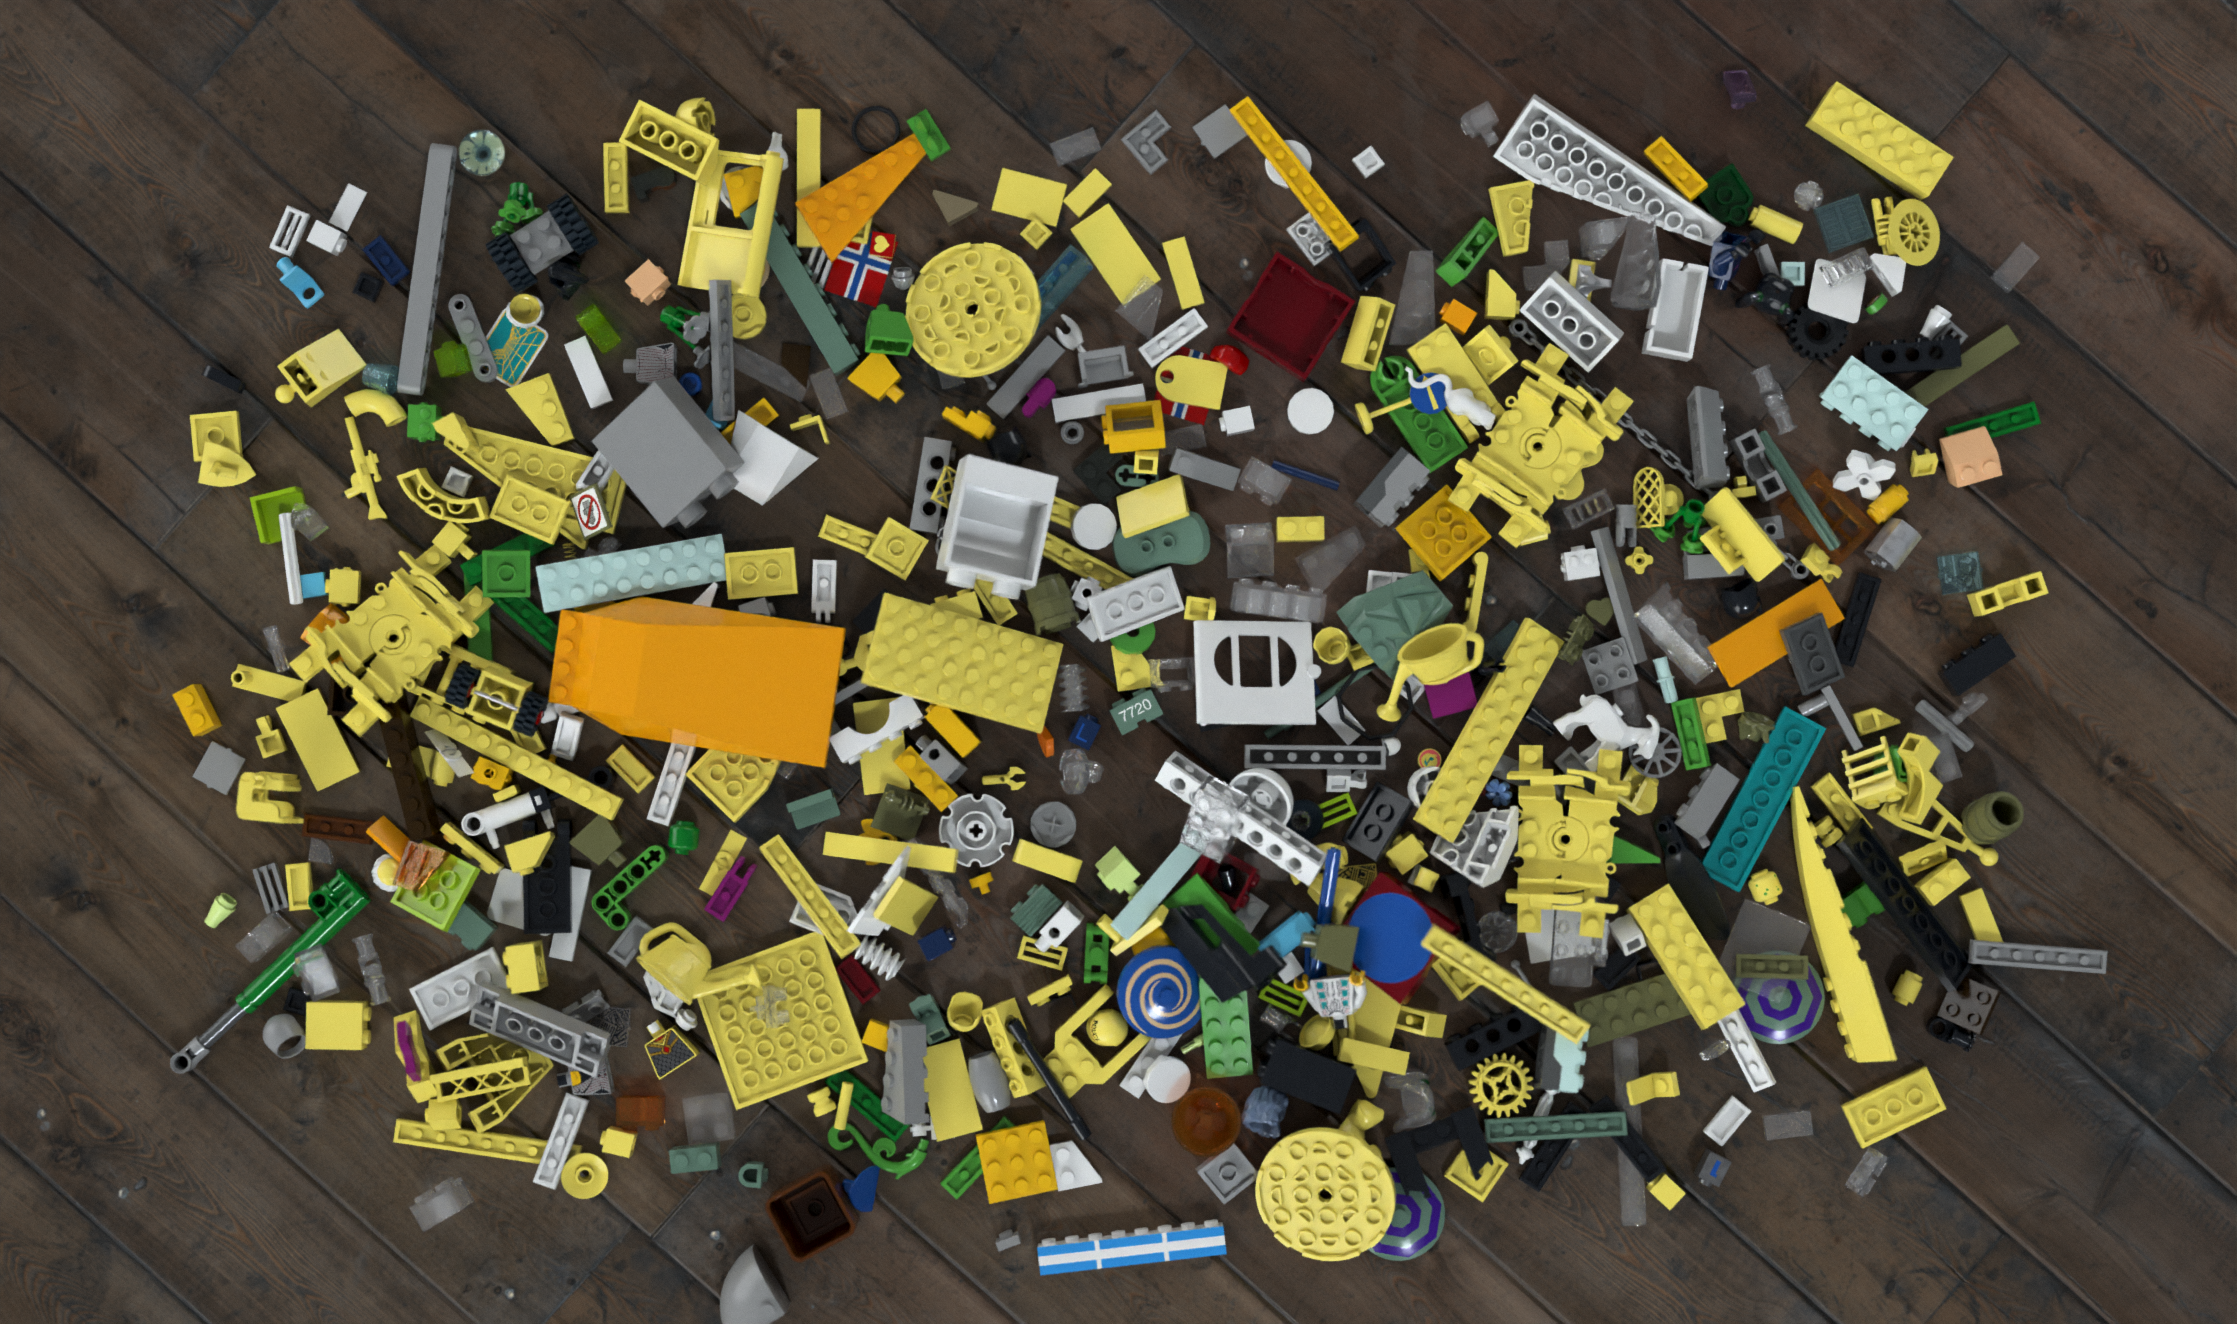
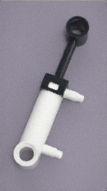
M597 766L591 770L589 777L585 780L605 789L615 783L616 774L609 766ZM600 771L606 772L608 776L604 784H601L597 779ZM542 786L492 806L468 813L462 819V829L471 836L481 835L486 832L492 848L496 849L500 847L495 831L496 828L537 813L542 814L548 829L553 828L554 823L550 809L556 807L555 799L564 796L555 791H550L546 786ZM474 817L480 821L478 830H474L471 827V820Z

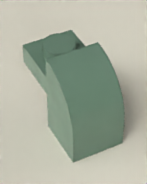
M931 994L919 996L909 1003L916 1019L926 1025V1040L930 1045L951 1036L940 1008Z

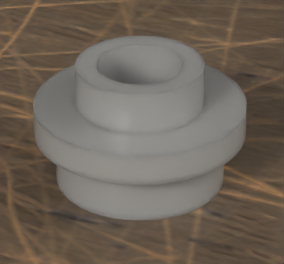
M1069 421L1061 428V437L1068 444H1077L1084 436L1083 427L1076 421ZM1070 429H1075L1077 431L1075 437H1070L1068 435V431Z

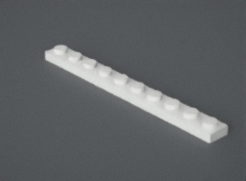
M1249 893L1250 899L1244 909L1241 908L1240 911H1237L1235 915L1244 923L1245 929L1251 934L1269 905L1252 893ZM1182 1034L1171 1038H1151L1119 1086L1139 1099L1145 1090L1143 1078L1148 1068L1156 1061L1158 1056H1168Z

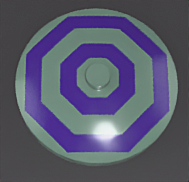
M1781 950L1759 953L1765 955H1796ZM1809 962L1808 980L1736 978V974L1733 978L1732 984L1745 1002V1005L1739 1008V1011L1752 1036L1760 1041L1771 1044L1794 1042L1807 1035L1816 1026L1822 1015L1825 1001L1824 988L1820 976Z
M1391 1166L1388 1168L1396 1191L1394 1215L1382 1239L1373 1248L1370 1247L1368 1250L1388 1260H1410L1427 1252L1438 1240L1445 1222L1444 1202L1439 1190L1426 1175H1424L1431 1198H1424V1192L1409 1191V1196H1406L1395 1166Z

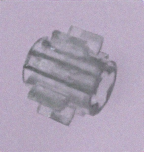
M1809 180L1808 184L1803 182L1798 185L1794 192L1795 203L1799 204L1798 208L1806 211L1810 208H1817L1822 203L1824 197L1819 184Z

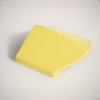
M1630 764L1620 780L1631 783V792L1628 796L1618 795V802L1637 815L1651 813L1657 803L1659 780L1640 774Z

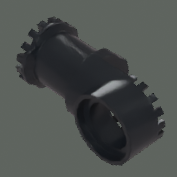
M1936 1016L1930 1018L1926 1023V1031L1929 1035L1945 1043L1956 1044L1962 1047L1965 1052H1969L1973 1048L1972 1043L1975 1044L1976 1033L1966 1032L1948 1020ZM1937 1021H1941L1944 1026L1943 1031L1939 1034H1935L1932 1030L1933 1024Z

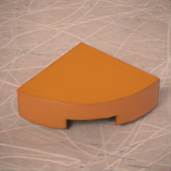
M1044 726L1042 733H1037L1041 749L1047 758L1054 755V738L1046 726Z

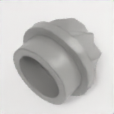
M910 267L894 268L893 275H891L895 287L901 290L911 287L915 278Z

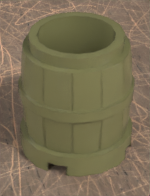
M1061 574L1039 578L1035 587L1025 590L1028 610L1031 612L1034 620V629L1037 636H1041V631L1044 630L1047 635L1071 627L1070 622L1074 620L1076 624L1081 622L1079 613L1075 611L1073 599H1071L1073 596L1072 592H1070L1068 584Z
M2000 791L1986 794L1964 807L1961 813L1964 825L1962 826L1963 832L1968 839L1976 844H1994L2000 839L2008 837L2020 827L2024 817L2022 804L2015 796L2008 792Z

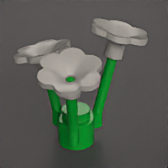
M670 305L666 306L660 315L661 322L667 324V329L674 332L693 349V353L697 355L694 366L702 369L711 361V345L704 350L695 344L706 335V331L711 333L710 311L708 313H698L686 310L680 306L677 308ZM684 314L693 317L691 320L685 321ZM683 326L685 330L684 334L680 332L677 328Z

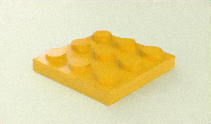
M1447 484L1395 528L1439 581H1442L1492 538L1470 511L1467 513L1448 501L1453 491Z
M1044 1120L975 1134L989 1204L1058 1190Z

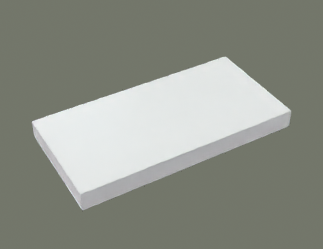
M1171 566L1163 567L1085 597L1099 641L1101 642L1185 610Z
M491 947L409 990L429 1030H432L472 1010L477 1000L479 985L483 980L508 991L511 989H508L506 984V975L508 974L495 948Z

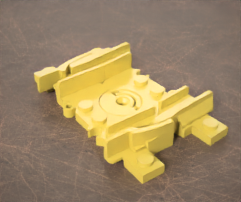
M1551 343L1547 345L1536 364L1530 360L1522 361L1521 366L1540 377L1538 382L1527 376L1517 392L1518 399L1514 396H1508L1505 400L1506 407L1512 409L1503 413L1492 431L1486 432V436L1491 439V444L1483 446L1479 443V452H1477L1472 462L1465 458L1457 461L1455 470L1462 474L1463 477L1448 498L1449 502L1467 513L1479 494L1488 499L1490 498L1512 515L1498 535L1516 549L1533 528L1540 533L1545 532L1548 528L1546 523L1531 513L1532 509L1535 508L1543 515L1553 504L1554 495L1559 500L1565 498L1566 490L1561 486L1568 485L1582 466L1589 465V462L1584 458L1586 452H1592L1594 455H1597V447L1606 436L1613 441H1617L1621 437L1623 429L1616 423L1634 402L1616 387L1600 404L1580 385L1575 390L1564 385L1565 380L1557 374L1569 355ZM1559 395L1566 399V401L1558 411L1562 417L1552 428L1549 426L1554 416L1551 407ZM1513 400L1514 403L1509 404L1508 401ZM1586 402L1595 411L1588 421L1582 415ZM1535 443L1542 444L1540 451L1534 450L1533 445ZM1559 491L1563 492L1562 496L1558 495Z
M435 544L416 560L410 553L400 550L398 554L411 568L409 571L411 574L409 575L402 567L396 572L392 571L393 579L390 580L388 588L384 583H378L375 586L378 596L369 597L354 611H346L350 616L348 623L342 624L337 619L332 629L327 625L325 626L326 630L322 633L316 628L309 626L305 628L308 631L306 639L311 646L289 663L305 683L325 668L342 688H345L347 685L353 688L352 697L358 704L342 720L360 737L379 718L384 722H388L392 718L377 703L380 698L386 703H395L403 695V688L408 692L415 691L417 684L413 679L420 678L436 661L443 660L439 655V650L447 647L452 651V645L463 634L468 638H473L479 632V627L474 622L494 604L493 600L489 597H483V591L477 586L460 602L450 595L448 590L435 576L452 562ZM392 635L398 636V640L396 642H390V637ZM341 654L343 661L352 673L347 670L341 660L338 663L334 662L333 665H331V662ZM374 655H377L370 663L371 669L369 667L366 669L364 664ZM367 670V673L359 681L357 677Z
M1519 745V771H1509L1507 780H1530V786H1519L1518 795L1519 805L1523 808V811L1519 810L1521 817L1518 818V821L1523 820V823L1518 826V851L1514 856L1522 857L1524 864L1520 868L1514 867V870L1518 873V889L1510 888L1505 893L1508 903H1518L1517 932L1541 933V909L1582 912L1579 936L1603 938L1605 913H1616L1618 905L1595 902V896L1607 898L1609 879L1605 873L1613 874L1616 871L1615 864L1607 863V860L1612 857L1614 833L1619 828L1612 827L1609 821L1612 816H1620L1617 811L1618 795L1628 796L1631 792V783L1620 780L1623 751L1599 749L1597 772L1567 769V775L1554 776L1553 769H1543V745ZM1581 776L1596 781L1594 794L1579 788L1570 787V785L1584 788V779ZM1555 785H1566L1564 799L1570 800L1568 816H1563V805L1556 801ZM1563 835L1570 837L1568 844L1562 843L1561 837ZM1609 865L1613 866L1612 871L1607 869ZM1584 890V894L1583 892L1575 894H1559V892H1576ZM1558 904H1576V905H1558Z

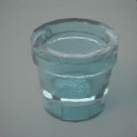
M369 363L363 371V384L384 394L392 395L397 390L399 367L391 364Z

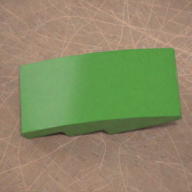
M1198 873L1163 901V905L1166 908L1203 905L1250 955L1259 950L1257 947L1260 946V943L1245 929L1244 923L1229 909V904ZM1194 919L1210 941L1217 947L1220 944V938L1204 919Z

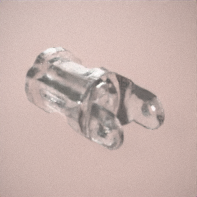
M1270 1003L1265 1007L1258 1019L1260 1022H1266L1275 1028V1032L1291 1041H1294V1039L1285 1033L1283 1028L1288 1023H1293L1297 1027L1302 1028L1299 1022L1287 1014H1281L1272 1008Z

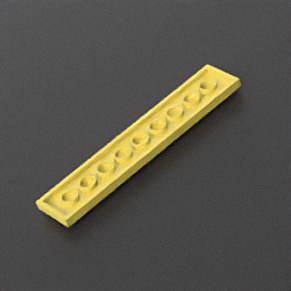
M1525 618L1502 658L1505 663H1499V665H1506V669L1502 673L1493 674L1413 820L1448 842L1453 843L1557 657L1558 650L1562 648L1565 641L1532 619Z

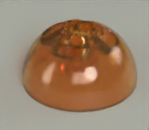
M1198 1087L1188 1091L1178 1100L1173 1109L1171 1126L1175 1139L1186 1151L1197 1156L1210 1157L1225 1152L1233 1145L1240 1132L1241 1116L1235 1101L1227 1093L1214 1087Z

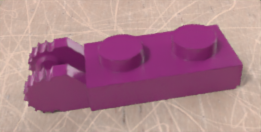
M740 856L733 868L727 872L704 908L706 912L722 922H725L749 884V879L758 867L753 863L749 866L743 878L737 875V871L745 862L743 856Z

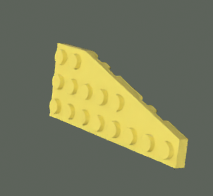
M709 749L685 775L736 823L768 790L782 761Z

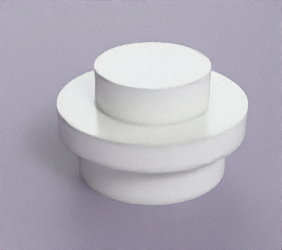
M680 1009L677 1012L675 1021L682 1029L689 1031L698 1024L697 1016L693 1011Z

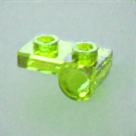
M594 303L575 316L577 322L590 336L602 354L605 355L622 342V339Z

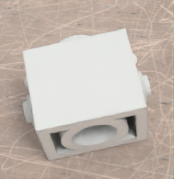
M1585 545L1571 547V552L1561 553L1562 565H1560V569L1564 574V581L1600 576V562L1596 548L1585 549Z

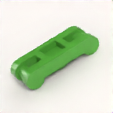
M1087 923L1084 983L1091 984V981L1100 982V984H1107L1109 936L1099 926H1095L1094 923ZM1093 935H1102V942L1093 941ZM1092 965L1101 966V972H1091Z

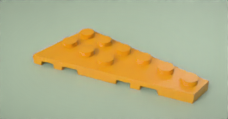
M914 133L795 202V206L831 264L926 155L924 148Z

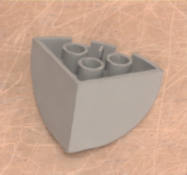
M755 1244L747 1248L738 1257L725 1278L720 1296L722 1324H770L783 1316L791 1304Z

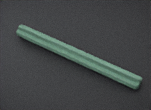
M1764 430L1758 433L1765 447L1764 453L1828 550L1833 551L1841 545L1840 541L1768 432Z

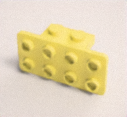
M1723 488L1704 505L1705 510L1702 516L1712 529L1703 534L1700 540L1728 574H1731L1743 565L1753 579L1760 582L1784 562V555L1729 488Z

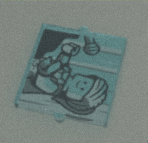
M1978 551L1937 557L1939 569L1937 577L1940 578L1942 595L1984 589L1981 574L1983 568L1980 567Z

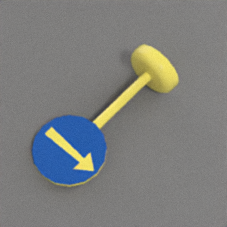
M1433 372L1423 373L1415 381L1423 382L1438 374ZM1437 381L1428 387L1420 389L1411 386L1410 398L1371 413L1368 412L1364 403L1355 404V409L1365 434L1371 433L1374 429L1371 418L1411 403L1422 413L1434 414L1442 411L1447 406L1444 397L1445 385Z

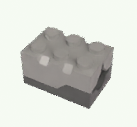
M1401 447L1356 499L1353 505L1380 528L1385 524L1389 527L1400 515L1396 512L1400 506L1404 509L1415 497L1411 493L1415 489L1419 491L1430 478L1427 475L1430 470Z

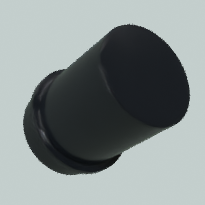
M1225 865L1218 869V877L1221 880L1223 891L1225 893L1237 891L1239 885L1234 866Z

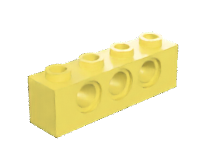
M1015 997L981 1010L992 1044L1001 1061V1067L1006 1072L1013 1097L1029 1095L1045 1087L1046 1084L1006 1026L1014 1018H1019L1026 1029Z

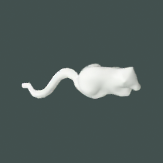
M1406 366L1405 370L1408 372V380L1412 387L1420 389L1428 387L1437 381L1442 382L1445 385L1444 397L1446 404L1452 413L1465 415L1473 424L1482 425L1487 430L1492 429L1496 416L1484 401L1474 398L1473 392L1470 389L1460 388L1453 390L1451 379L1444 374L1434 375L1423 382H1417L1413 378V370Z

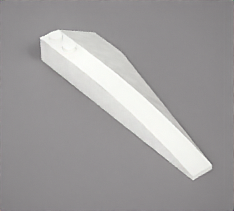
M1533 94L1493 157L1535 184L1547 186L1552 190L1561 191L1580 200L1592 202L1594 205L1628 217L1637 218L1642 222L1651 223L1667 231L1682 234L1684 237L1713 246V241L1726 228L1725 225L1692 201L1690 202L1685 196L1535 94Z

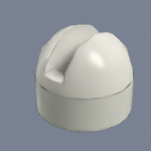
M1396 737L1382 739V746H1386L1387 756L1394 755L1400 750L1401 743Z

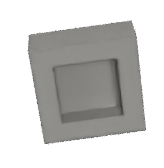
M1007 1230L1000 1233V1238H997L995 1242L998 1251H1002L1020 1244L1021 1237L1018 1231L1012 1232V1230Z

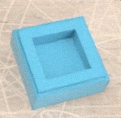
M325 572L300 575L303 598L328 595V593H325Z

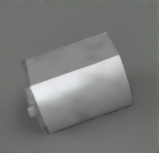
M1890 517L1865 549L1864 553L1872 560L1871 563L1873 565L1876 564L1884 570L1896 572L1921 540L1922 536L1905 521Z

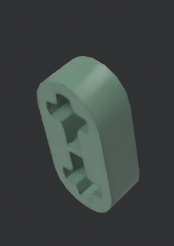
M1122 465L1116 470L1115 478L1117 483L1122 486L1142 488L1158 482L1159 474L1158 472L1157 475L1151 474L1155 477V480H1152L1150 484H1146V480L1138 479V475L1145 476L1146 474L1134 473V465ZM1124 469H1127L1129 474L1136 475V478H1128L1127 482H1123V478L1119 477V473H1123Z

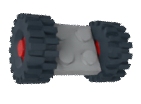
M567 193L547 205L548 212L510 236L504 232L485 244L498 269L517 294L537 283L538 279L535 274L572 252L573 248L578 255H581L599 244L596 235L583 214Z

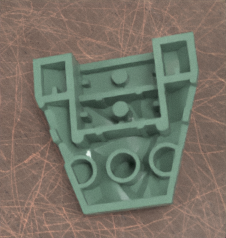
M1421 570L1398 579L1393 583L1355 596L1336 613L1348 627L1350 634L1382 671L1384 670L1394 681L1400 664L1397 655L1402 646L1425 630L1442 625L1453 604L1425 571Z

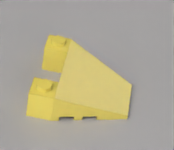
M491 1033L459 1038L434 1052L444 1072L453 1069L465 1061L469 1067L527 1056L532 1084L484 1093L488 1102L468 1113L478 1134L502 1122L554 1066L550 1058ZM523 1068L513 1069L508 1077L516 1082L525 1081ZM508 1070L501 1071V1072H503V1073L506 1075V1073L508 1072ZM496 1072L491 1073L486 1082L493 1087L498 1086L503 1077ZM486 1074L479 1075V1077L483 1079ZM506 1080L504 1084H510V1082ZM483 1084L482 1087H481V1089L488 1088V1087Z

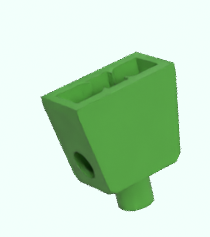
M886 304L878 305L876 310L871 311L866 324L865 352L908 356L914 338L904 314L890 311L889 306Z

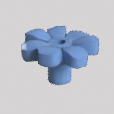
M1493 779L1485 785V789L1488 791L1485 795L1489 800L1493 799V805L1497 807L1501 804L1507 806L1510 803L1512 793L1508 791L1510 785L1507 782L1500 784L1497 779Z

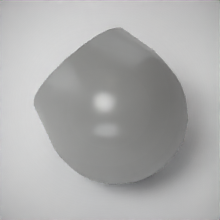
M278 1014L266 1022L263 1028V1040L268 1048L278 1057L288 1059L296 1056L305 1048L306 1033L292 1015ZM301 1035V1039L295 1047L285 1051L278 1050L285 1040Z

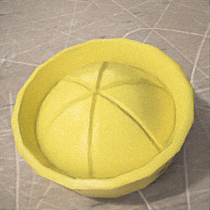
M1318 1014L1308 1020L1299 1034L1300 1045L1313 1051H1318L1328 1045L1335 1033L1330 1017H1321Z

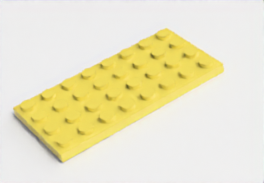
M884 593L860 683L1041 734L1063 644Z

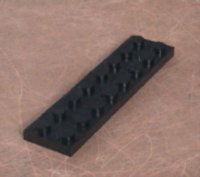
M1863 817L1856 820L1837 843V846L1883 905L1884 909L1890 914L1897 926L1903 931L1912 946L1922 956L1940 983L1944 985L1948 992L1956 990L1974 964L1968 963L1967 954Z

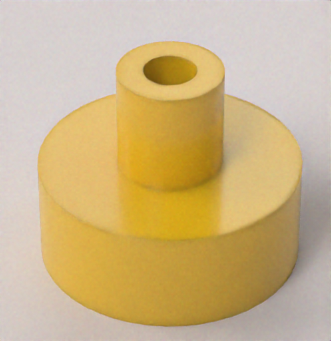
M991 872L969 880L972 889L979 887L982 895L991 892L988 883L993 881Z

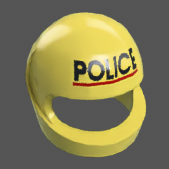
M1104 1009L1096 1011L1089 1017L1086 1030L1089 1038L1095 1044L1100 1046H1118L1125 1040L1128 1034V1024L1123 1015L1118 1011Z

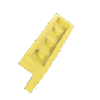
M527 1056L429 1075L431 1085L435 1084L438 1102L532 1084ZM523 1068L525 1081L516 1082L508 1077L513 1069ZM508 1070V1072L506 1073V1075H505L503 1072H501V1071ZM496 1072L503 1079L498 1086L493 1087L486 1082V1079L491 1073ZM486 1074L483 1079L479 1077V1075ZM469 1077H474L480 1082L473 1091L462 1086ZM507 1080L510 1084H504V1082ZM450 1081L457 1086L452 1095L443 1096L441 1083ZM483 1084L488 1087V1088L480 1089Z

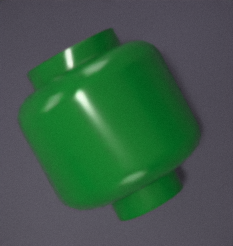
M676 820V824L670 826L668 846L675 849V854L689 855V851L698 848L700 830L695 826V822Z

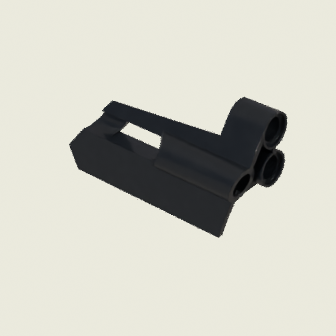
M1203 905L1167 908L1169 911L1163 924L1160 925L1222 1003L1252 987L1257 992L1263 990L1273 981V976L1280 973L1287 966V962L1273 945L1266 947L1253 958ZM1194 919H1204L1220 938V944L1217 947L1210 941Z

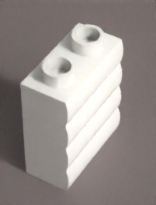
M969 454L960 459L936 569L948 572L946 583L973 589L976 579L992 582L991 593L1009 599H1019L1021 589L1028 590L1035 587L1058 477Z

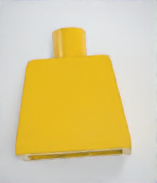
M870 353L847 378L852 384L878 401H881L887 395L893 402L897 403L905 395L896 385L902 377L885 354Z

